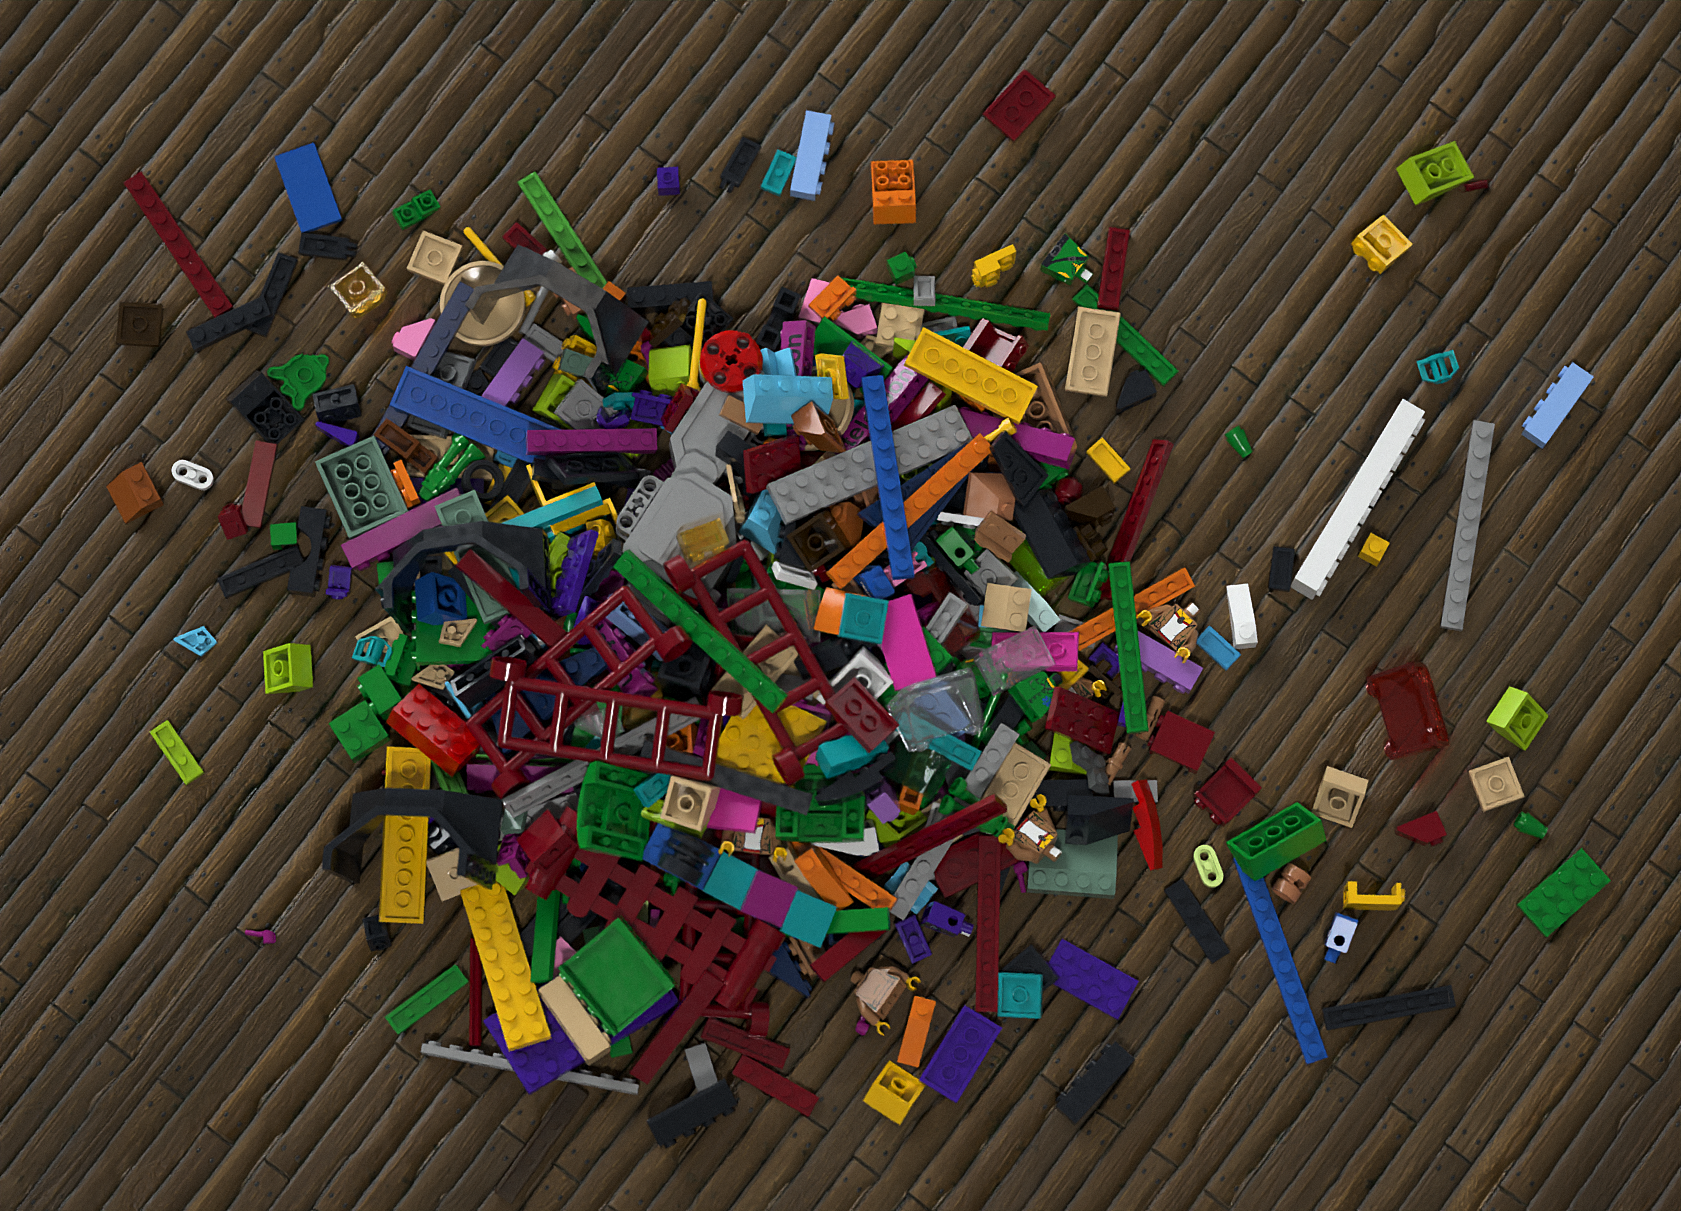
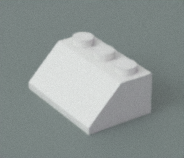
M864 646L855 653L848 664H845L829 680L835 693H837L855 677L875 699L893 683L892 678L881 662ZM819 692L816 699L824 705L826 702Z

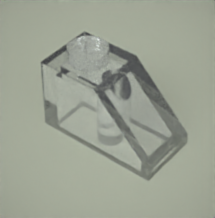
M606 707L579 717L573 722L575 727L602 738ZM619 715L615 739L624 732Z

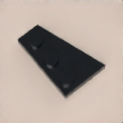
M1004 431L1000 433L989 449L1021 508L1028 503L1049 475Z

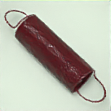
M1482 180L1462 185H1465V190L1468 192L1488 188V181Z

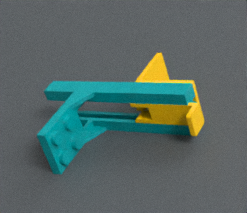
M529 464L526 468L541 507L505 521L502 524L543 529L548 535L549 543H551L558 532L569 536L586 529L587 522L599 519L607 521V514L610 513L616 524L618 516L610 498L602 501L595 482L546 501L538 481L532 480V468ZM508 567L517 589L522 593L519 586V575Z

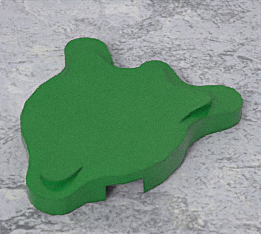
M299 354L291 358L283 366L270 367L267 370V374L270 379L284 381V384L280 387L281 394L291 397L293 408L301 411L304 409L307 399L323 388L330 361L324 354L312 356Z

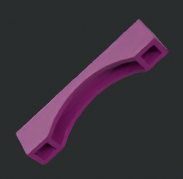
M657 428L527 430L526 455H552L576 452L655 454L657 451Z

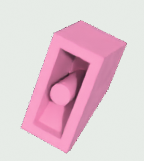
M430 318L402 327L400 333L396 332L392 339L394 351L415 361L436 324L435 320Z

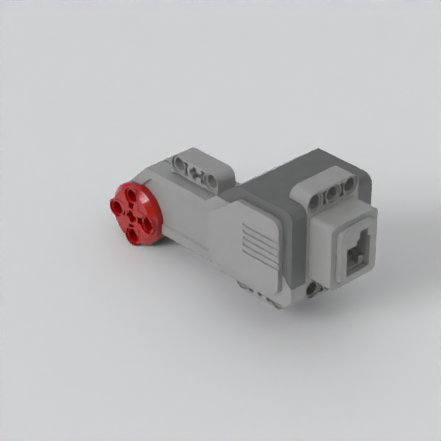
M734 330L723 331L715 334L705 342L700 355L698 374L702 390L670 437L669 449L674 472L665 482L654 476L644 477L617 518L616 537L624 543L622 552L630 550L674 590L676 589L664 570V562L677 555H681L691 569L737 544L732 496L717 487L723 477L728 479L726 469L728 464L717 458L715 453L717 444L728 430L740 437L752 448L762 445L764 442L758 440L756 434L719 416L728 395L744 402V379L754 374L765 375L762 370L763 358L761 350L747 333ZM763 425L761 427L760 432H764ZM735 476L737 484L743 483L741 477ZM733 561L701 578L716 606L719 604L721 597L717 590L729 574ZM628 581L626 586L632 590L649 614L668 629L676 626L674 622ZM691 588L683 592V594L696 598Z

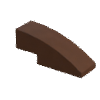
M388 418L385 419L373 434L425 477L428 471L432 470L433 465L440 461L438 456L421 445L418 440Z

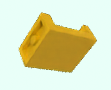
M1348 881L1343 887V909L1396 911L1405 900V889H1401V883H1396L1392 887L1391 895H1357V882Z

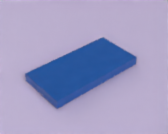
M314 143L274 156L301 233H309L342 221Z

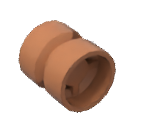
M1288 863L1281 873L1282 878L1277 879L1271 890L1285 901L1295 904L1302 894L1300 889L1306 888L1311 877L1299 867Z

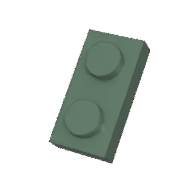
M566 348L563 350L558 370L588 380L583 374L593 358Z

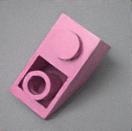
M859 304L852 307L850 311H841V315L833 322L856 340L864 338L866 335L877 334V325L869 304L865 306L864 304Z

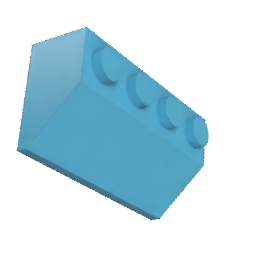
M754 374L743 380L746 423L794 424L791 415L810 402L816 404L827 415L829 414L833 401L832 377Z
M767 489L757 493L738 533L774 554L776 546H780L781 538H778V530L784 522Z

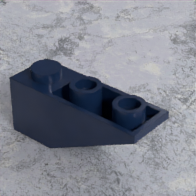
M783 941L778 951L775 950L773 953L777 960L767 973L809 999V992L812 991V988L807 979H801L799 975L801 968L796 960L792 961L788 953L791 950L786 941Z

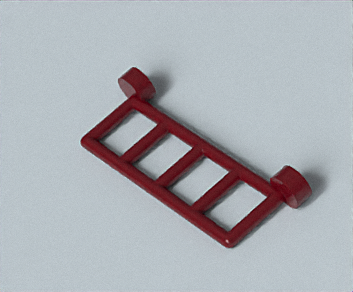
M742 540L691 569L681 555H677L664 562V570L676 591L681 594L691 588L712 626L742 654V650L726 623L767 600L770 603L787 634L746 657L757 666L785 649L794 646L812 679L787 692L788 697L774 713H771L753 695L752 697L782 750L772 755L773 763L779 775L788 786L805 778L799 760L817 751L822 743L835 741L849 732L835 718L838 724L796 747L777 713L818 690L825 702L836 693L751 543L748 540ZM743 556L761 589L719 612L701 578Z
M621 586L526 669L525 677L535 679L548 668L557 682L576 685L557 659L586 635L612 671L593 688L610 691L655 651L664 662H670L684 654L690 648L693 641L682 626H675L663 633L628 586ZM624 602L650 639L621 662L595 626ZM504 689L466 722V726L500 772V775L491 785V788L500 800L530 784V780L524 774L521 767L536 755L535 753L519 751L507 761L482 726L483 723L502 708ZM518 690L515 709L534 734L535 738L533 740L549 742L552 724L545 728L520 694L521 690ZM570 698L574 705L567 710L565 729L596 702Z
M502 656L492 657L490 677L505 681L498 735V745L503 749L585 762L599 761L617 767L710 781L714 778L722 716H739L742 713L744 696L733 692L709 691L707 706L527 678L525 677L526 661ZM518 690L555 695L549 742L512 737ZM569 698L606 703L600 750L562 745ZM619 706L657 711L651 759L613 753ZM671 714L709 720L702 767L664 761Z
M762 801L760 818L776 817V805ZM732 852L731 856L760 870V854ZM685 881V890L698 897V888ZM698 899L693 909L700 913H715L719 909L726 914L744 915V939L748 937L749 934L747 932L756 919L721 900ZM684 923L682 945L694 950L696 929ZM718 952L713 963L719 966H731L737 954ZM681 974L679 1004L693 987V984L683 980ZM745 1001V1003L742 1002L737 1012L721 1004H708L699 1017L746 1019V1033L748 1037H766L769 1029L768 1002L755 1001L749 1004Z

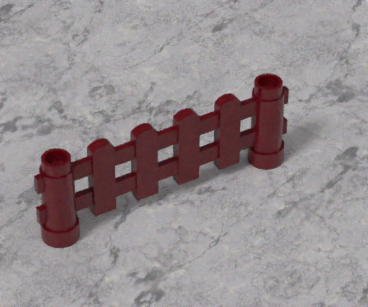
M566 806L558 822L578 844L577 811ZM579 844L547 876L530 860L525 869L529 873L528 876L530 878L524 888L545 900L549 898L552 891L558 890L570 897L567 909L572 915L585 917L592 910L608 920L605 928L622 915L641 940L646 942L645 945L659 962L664 959L665 955H668L684 965L680 974L687 983L694 985L705 970L722 979L724 985L718 991L714 1000L734 1012L738 1011L742 1002L745 1003L746 1001L751 1004L759 990L754 987L763 970L767 972L771 970L777 960L773 953L775 950L778 951L787 936L756 918L747 932L749 934L748 937L744 939L731 931L737 921L733 917L717 909L712 919L693 909L699 897L679 887L673 897L656 887L655 885L661 875L641 864L637 873L634 874L617 864L621 857L583 850L579 848ZM574 858L589 866L580 883L565 875ZM608 879L627 889L617 906L599 895ZM646 901L665 911L655 928L637 918ZM684 923L702 933L694 950L675 940ZM722 945L737 954L728 971L713 963Z

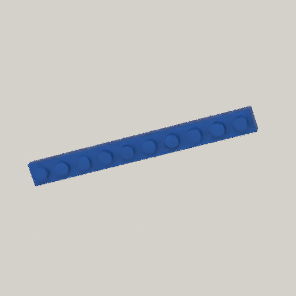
M883 375L862 377V391L892 580L914 578L915 574Z
M1233 858L1305 1063L1308 1065L1328 1058L1264 878L1254 881L1242 871L1235 858Z

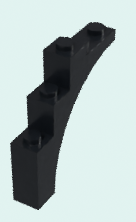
M899 586L890 601L907 594ZM835 635L810 649L823 672H827L848 664L853 654L862 646L868 649L877 644ZM798 655L794 660V664L802 679L811 678Z

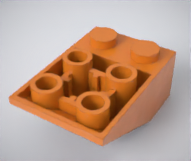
M913 160L871 161L873 223H916Z

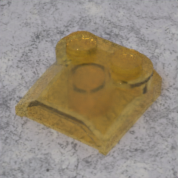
M363 261L332 285H329L331 291L353 318H360L380 305L387 295L384 286Z

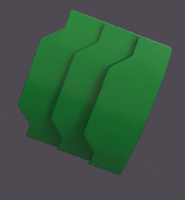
M599 761L589 764L582 783L577 811V838L580 849L643 861L644 847L649 841L650 820L641 816L644 806L633 789L647 779L650 774Z
M805 765L803 768L805 778L797 781L794 787L814 793L808 814L804 815L776 806V839L805 843H851L864 841L865 796L841 804L819 806L815 800L816 793L822 787L832 785L837 776L826 778L820 766Z

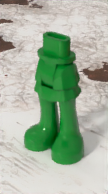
M453 434L450 448L442 459L433 465L432 470L428 471L425 480L421 483L422 487L417 494L426 502L439 497V494L450 489V486L456 483L455 480L471 462L486 459V456L474 444H470L461 434ZM465 450L455 465L448 471L446 468L461 451Z
M962 777L956 779L948 790L950 794L969 805L981 800L967 790V781ZM945 795L938 811L943 815H949L951 812L957 813L966 807L951 796ZM1002 814L975 828L980 829V832L998 837L1004 834L1002 830L1006 828L1013 830L1014 825L1008 822V818Z

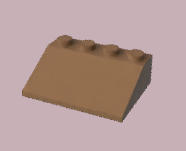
M1040 362L1015 373V375L1038 386L1019 424L1024 422L1032 425L1034 428H1048L1053 433H1067L1073 436L1046 366ZM992 411L995 418L1000 419L1002 417Z

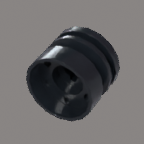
M674 832L672 837L680 841V843L676 846L669 842L667 845L675 852L673 855L663 853L657 866L698 886L704 875L697 868L698 863L705 866L709 865V862L701 859V857L705 854L713 858L715 853L706 844L688 835Z

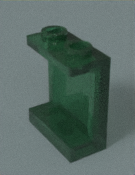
M902 736L900 741L896 743L892 753L898 764L884 773L883 776L889 781H895L931 801L952 762L944 755Z

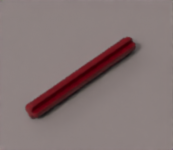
M471 938L470 1046L477 1047L481 1046L482 962L475 939Z

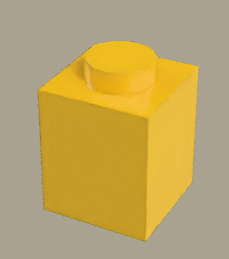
M1370 533L1358 557L1377 567L1389 542Z

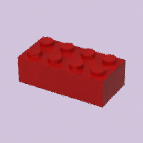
M420 684L392 709L386 721L387 724L452 778L481 748L467 728L466 722Z

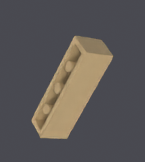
M558 976L538 989L539 996L588 1066L610 1052L609 1044L612 1043L605 1032L601 1033L597 1028L599 1025L598 1021L592 1015H588L585 1010L586 1004L583 1000L576 998L572 992L574 987L570 982L566 983Z

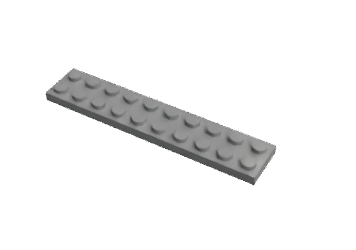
M956 405L892 431L899 476L939 460L973 439ZM868 441L769 483L766 488L784 524L792 523L876 487L877 480L871 442Z

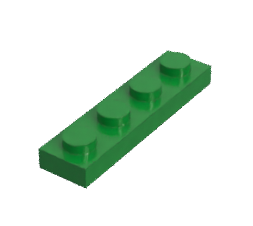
M455 964L385 1016L395 1032L400 1035L467 985L469 981Z

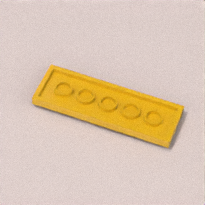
M924 327L903 365L1006 419L1009 417L1016 424L1020 423L1038 387Z

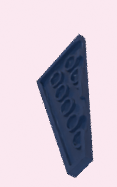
M968 443L960 446L902 484L903 502ZM969 473L907 529L911 551L969 476ZM880 499L856 514L874 529L883 521Z
M594 647L560 661L562 667L578 686L590 683L608 667ZM548 668L535 678L557 682ZM505 686L487 697V703L503 690ZM525 690L520 691V694L542 724L553 715L555 695ZM502 708L492 716L497 735H499ZM515 709L512 737L526 739L531 730ZM502 748L503 754L506 755L512 751Z

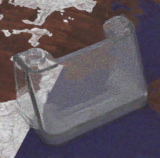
M727 588L728 607L760 589ZM777 589L809 647H812V642H820V631L813 629L821 603V590ZM768 600L731 620L733 633L757 636L766 625L780 637L787 634Z
M965 668L908 685L901 689L886 706L889 714L899 723L897 730L908 752L918 750V752L923 751L930 746L929 743L933 739L964 730L966 734L976 735L983 731L982 727L985 725L976 679L971 668Z

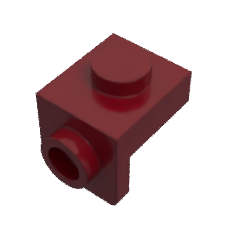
M228 504L222 508L218 515L227 540L247 534L248 532L240 512L242 510L241 504Z

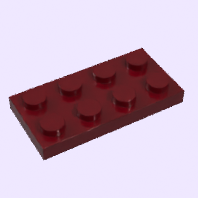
M1054 687L1045 729L1070 740L1078 741L1082 745L1103 754H1110L1120 713L1062 687Z
M979 832L948 848L933 872L945 899L978 883L979 836H993L992 834ZM1001 843L1000 872L1022 861L1015 859L1006 848L1007 843Z

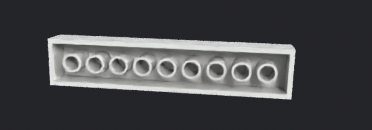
M1402 399L1295 576L1291 588L1313 600L1315 595L1320 597L1328 583L1325 578L1332 577L1339 564L1336 560H1342L1350 546L1347 542H1353L1361 528L1358 524L1363 525L1372 510L1369 508V505L1374 507L1382 493L1380 487L1385 489L1393 475L1390 471L1393 470L1395 472L1404 456L1401 452L1406 454L1414 440L1412 434L1417 436L1425 422V419L1422 418L1425 411Z

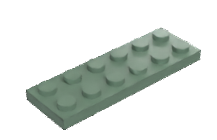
M475 490L434 506L443 527L477 521L488 522ZM482 547L471 549L517 589L507 565ZM469 549L453 551L458 562ZM463 573L484 625L510 614Z

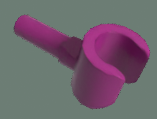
M647 341L641 345V352L646 359L649 371V350L654 349V347Z
M1021 861L1014 865L1013 870L1019 880L1021 893L1026 892V887L1022 874L1027 872L1028 869L1025 862Z
M270 930L263 932L245 931V935L263 937L264 944L276 943V935Z
M861 1015L855 1030L857 1033L865 1036L870 1025L864 1022L865 1018Z

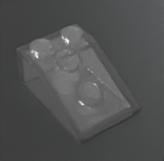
M1036 626L981 651L973 658L993 696L1056 664Z

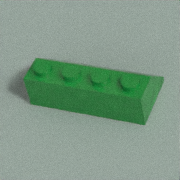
M826 317L821 320L815 330L814 358L816 354L821 353L842 356L851 341H854L885 365L879 375H883L884 380L892 373V367ZM859 387V391L863 394L862 387Z
M1296 802L1232 838L1226 844L1242 871L1251 879L1257 881L1325 842L1326 837L1322 820Z

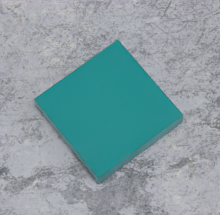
M845 593L838 637L882 644L889 601Z
M722 852L703 891L740 910L758 869L733 856L728 857L729 854Z
M797 890L779 931L820 948L837 907Z
M999 972L997 1017L1041 1019L1043 974Z

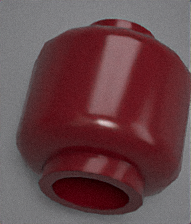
M1071 476L1059 479L1054 489L1062 509H1065V506L1081 498L1083 493L1081 483Z

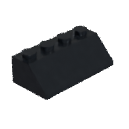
M1052 489L1036 491L1024 507L1020 508L1017 501L1015 502L1013 516L1021 531L1026 534L1025 538L1047 579L1075 575L1091 562L1087 551L1082 546L1076 531L1070 524L1067 514L1063 511Z
M724 1078L648 1119L646 1122L659 1147L662 1148L664 1146L665 1149H668L677 1144L676 1139L682 1136L686 1139L697 1133L696 1129L703 1125L704 1128L716 1123L715 1118L721 1115L727 1117L736 1112L734 1108L738 1104Z

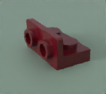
M681 383L661 417L665 430L673 433L675 427H678L700 393L698 390Z

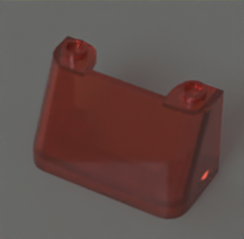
M932 567L914 575V578L906 579L902 584V588L907 595L912 593L920 595L923 599L927 595L932 594L940 605L949 592L961 599L945 572H942L938 567ZM968 609L965 610L944 642V648L952 656L979 639L980 628Z
M1413 661L1366 677V690L1370 696L1372 695L1375 699H1378L1389 739L1386 740L1384 751L1390 760L1409 757L1449 745V736L1429 670L1424 663Z

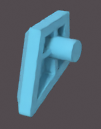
M204 626L174 638L175 642L201 657L218 643Z

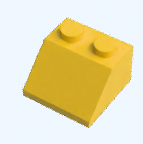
M889 1060L872 1084L863 1102L900 1125L926 1085Z

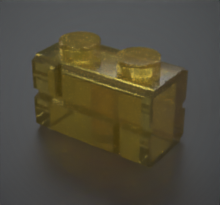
M719 518L681 532L676 536L685 560L692 559L693 562L705 558L704 554L711 551L713 555L724 551V546L729 543Z

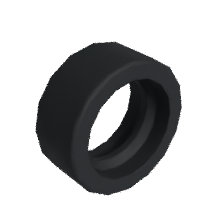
M479 460L466 468L461 477V486L464 493L473 491L475 489L470 483L472 473L479 469L490 472L495 480L493 489L485 494L476 491L480 503H485L494 499L501 492L504 485V477L501 469L495 463L488 460Z

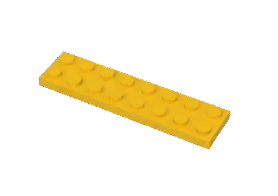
M387 747L385 788L430 790L431 759L418 748ZM386 816L383 819L379 922L424 923L428 817Z
M496 881L492 886V890H487L480 885L460 890L509 1052L551 1039L535 983L530 982V967L505 887Z

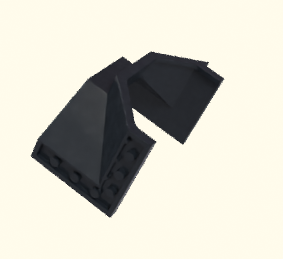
M517 245L494 284L476 287L465 304L466 308L477 322L484 325L500 298L538 286H543L587 313L597 346L596 355L583 376L588 379L598 394L601 390L605 391L611 381L609 379L610 375H617L649 321L604 289L560 263Z
M487 521L423 529L393 551V570L375 590L381 596L382 608L412 638V630H414V623H412V610H414L412 603L413 584L427 555L482 547L519 575V586L522 593L534 607L540 608L551 618L552 599L548 535L543 529Z
M382 788L354 793L350 827L324 847L322 870L349 883L359 884L363 845L386 816L431 817L439 823L459 847L457 876H462L487 890H492V886L496 882L494 866L498 857L500 819L503 813L502 800L446 790Z

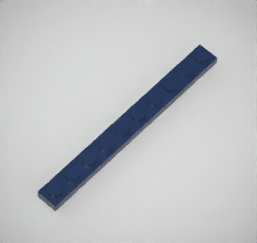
M461 281L459 282L411 368L433 376L469 313L465 304L474 291L472 287ZM389 405L376 430L386 418L403 429L410 414ZM375 437L383 457L386 459L390 449Z

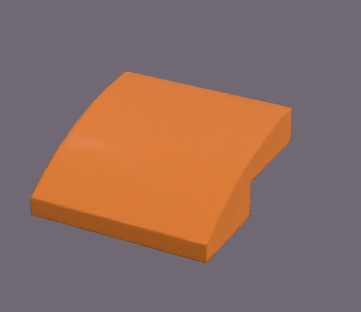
M827 587L819 606L813 630L838 635L845 593L860 596L866 595Z

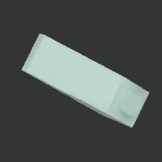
M1017 571L1014 572L1019 579L1012 585L1013 587L1032 589L1027 621L1036 632H1046L1060 621L1059 617L1034 588Z

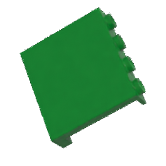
M412 590V603H416L415 590ZM466 593L467 619H477V623L461 647L439 643L443 625H431L417 621V608L412 610V623H416V630H412V643H416V650H412V663H416L417 671H421V665L477 664L493 653L488 646L484 649L481 645L486 641L483 637L491 629L495 631V628L491 623L484 625L477 606Z
M622 915L558 967L561 971L559 972L560 977L566 983L570 982L575 988L573 992L580 1000L584 999L589 1005L587 1009L593 1017L598 1016L602 1021L601 1026L607 1034L612 1033L613 1036L618 1034L678 984Z

